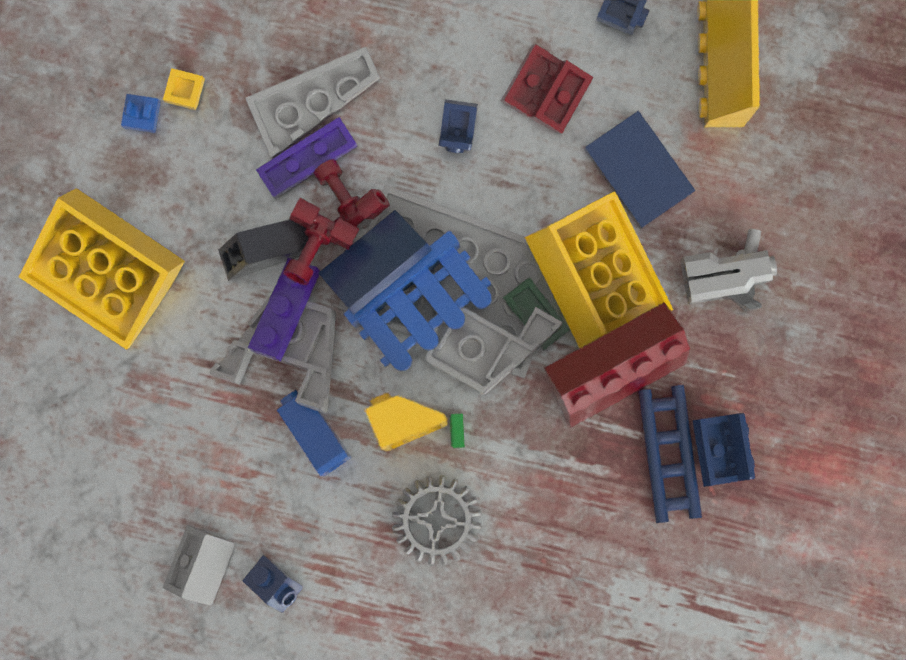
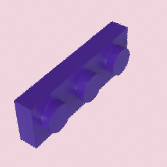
M340 117L257 168L256 171L273 198L276 199L314 175L315 169L322 163L331 159L337 160L358 146Z
M291 258L287 259L248 345L252 352L280 362L320 272L316 266L310 265L309 267L314 273L308 284L301 285L296 283L283 273Z

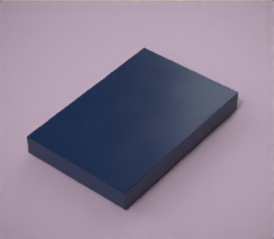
M639 110L584 148L640 229L696 191Z
M394 210L351 245L349 250L346 249L318 274L354 315L431 252L432 249L410 224Z

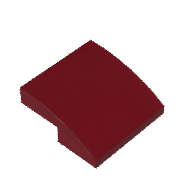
M534 44L525 56L501 102L535 122L562 134L594 77L568 60L562 61L537 44Z

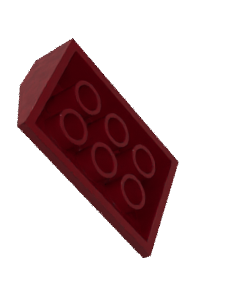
M663 302L548 365L544 370L566 421L571 428L686 365L690 347L683 327L666 303Z

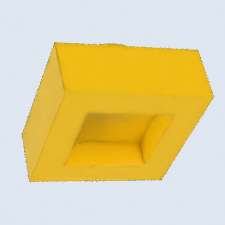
M171 68L163 101L196 110L205 81L204 77Z

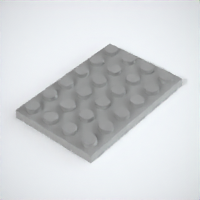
M384 185L382 193L387 198L390 206L375 219H371L367 232L394 210L410 224L429 246L450 230L461 246L457 250L458 253L461 254L465 250L470 256L466 263L480 280L487 277L492 284L487 288L492 296L491 304L487 308L479 309L471 301L464 306L465 308L512 335L519 337L524 326L502 299L506 294L530 277L551 305L553 304L554 296L524 236ZM440 263L430 272L434 275L443 266ZM413 284L404 293L407 296L417 287ZM424 296L413 303L427 322L436 316L437 312ZM340 300L338 309L346 312L348 308ZM387 304L377 312L378 315H383L390 307ZM397 316L386 324L392 330L411 336ZM534 352L511 371L510 374L524 379Z

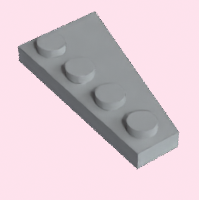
M364 47L245 99L269 155L273 159L380 78L367 47Z

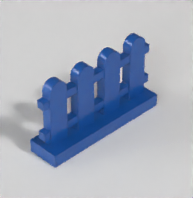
M450 230L430 245L431 252L356 314L353 315L349 309L343 313L355 329L360 325L364 328L359 333L364 340L371 337L385 355L380 359L385 367L392 364L398 371L408 370L412 365V357L407 351L418 343L424 350L435 349L439 343V338L434 329L443 322L453 330L463 327L465 316L461 308L470 301L479 309H485L491 304L492 296L487 289L492 285L487 277L482 280L478 278L466 263L470 256L465 250L461 254L458 253L457 250L461 246ZM441 263L443 268L433 275L430 271ZM448 275L453 278L465 293L456 301H453L439 283ZM415 284L417 288L406 296L404 291ZM422 296L426 298L438 313L429 322L425 320L413 304ZM388 304L390 309L379 316L377 312ZM396 316L411 334L402 343L386 325Z

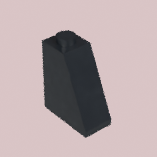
M289 219L237 232L218 249L228 281L284 263L288 258H299L309 239L305 234L306 228Z

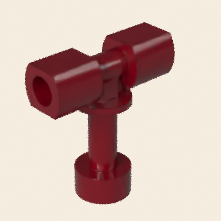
M335 159L322 163L314 171V176L320 185H329L341 205L337 209L340 215L338 218L355 227L365 219H375L390 206L387 198L379 189H371L361 198L359 196L352 197L339 178L343 174V170Z
M299 198L289 219L305 227V234L309 239L298 260L290 259L283 273L292 281L301 285H307L314 273L309 266L320 245H328L332 241L349 250L359 228L338 218L337 222H334L319 214L321 208Z

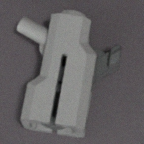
M748 229L745 248L738 251L735 256L718 258L709 252L685 256L680 260L683 280L687 283L685 284L688 304L726 299L732 300L746 312L755 311L762 307L760 302L753 299L755 285L771 282L773 276L777 275V266L774 256H769L767 250L757 252L761 237L760 230Z

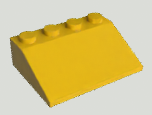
M758 0L698 1L697 18L698 21H703V33L698 34V53H703L704 64L699 65L698 84L704 85V98H699V118H704V127H744L760 107Z
M75 188L58 197L19 278L128 350L171 288L185 260Z
M615 191L524 237L579 348L663 302L666 303L671 311L673 310Z

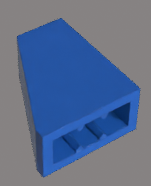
M295 390L280 400L283 406L277 409L317 473L325 477L351 459L352 456L320 411L301 406L295 402L298 391Z

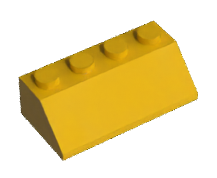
M389 392L369 400L371 407L365 409L379 445L386 452L448 426L444 414L398 395L391 397Z

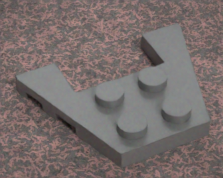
M450 275L443 280L442 287L453 301H456L465 294ZM463 307L461 308L465 316L463 327L453 330L443 322L434 329L438 335L439 343L435 349L427 350L425 361L485 395L556 333L563 323L542 310L535 308L519 337H516Z
M270 296L248 322L249 328L238 341L234 340L227 348L229 352L219 364L215 363L209 372L211 375L240 385L252 355H260L252 352L248 345ZM308 301L281 362L307 370L295 402L301 406L327 413L336 312L332 308Z

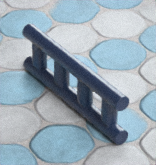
M684 385L671 386L672 397L652 399L651 389L638 391L656 523L669 522V511L688 509L689 519L702 518ZM674 410L677 430L657 432L654 412ZM679 443L681 463L661 465L659 445ZM683 476L686 496L666 498L663 478Z

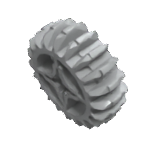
M429 475L426 477L427 487L422 488L421 482L415 480L413 483L418 490L416 493L413 494L408 488L403 490V493L409 497L407 503L402 499L396 500L395 503L398 506L404 507L403 513L392 512L393 518H402V524L393 525L392 530L399 531L403 529L405 535L400 536L396 541L398 544L406 540L409 541L410 545L404 551L407 555L414 548L419 551L415 561L421 562L423 555L427 554L430 555L428 565L433 566L435 556H441V563L445 566L448 564L447 554L452 553L454 560L459 561L460 555L456 551L458 548L461 547L466 553L471 551V548L464 543L467 538L473 542L478 541L479 538L471 534L470 531L471 528H482L481 523L472 522V517L480 516L482 512L481 510H470L469 506L475 504L478 500L476 497H472L468 501L464 499L463 496L470 490L467 486L460 493L454 490L459 482L457 479H453L450 487L444 486L446 481L444 475H440L439 485H433V478ZM436 492L433 508L429 512H410L412 506L420 497L427 493ZM446 493L453 496L461 504L465 513V519L451 517L446 513L444 509ZM440 502L441 517L454 521L455 524L446 523L445 527L440 525L442 529L437 530V536L434 538L433 524L427 522V520H420L419 517L427 518L429 514L433 515V511H437V505ZM409 522L420 523L428 528L430 534L428 547L421 544L413 536ZM447 528L464 529L462 535L455 543L445 548H438L440 535L443 530Z

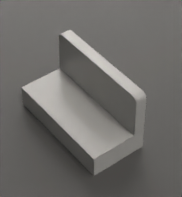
M187 525L163 588L180 598L211 606L233 553L235 543Z

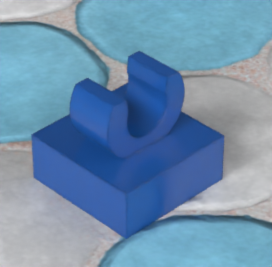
M126 94L121 126L126 129L155 133L161 101L158 98Z

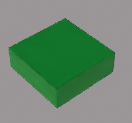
M451 414L450 416L451 447L453 449L465 448L463 414Z

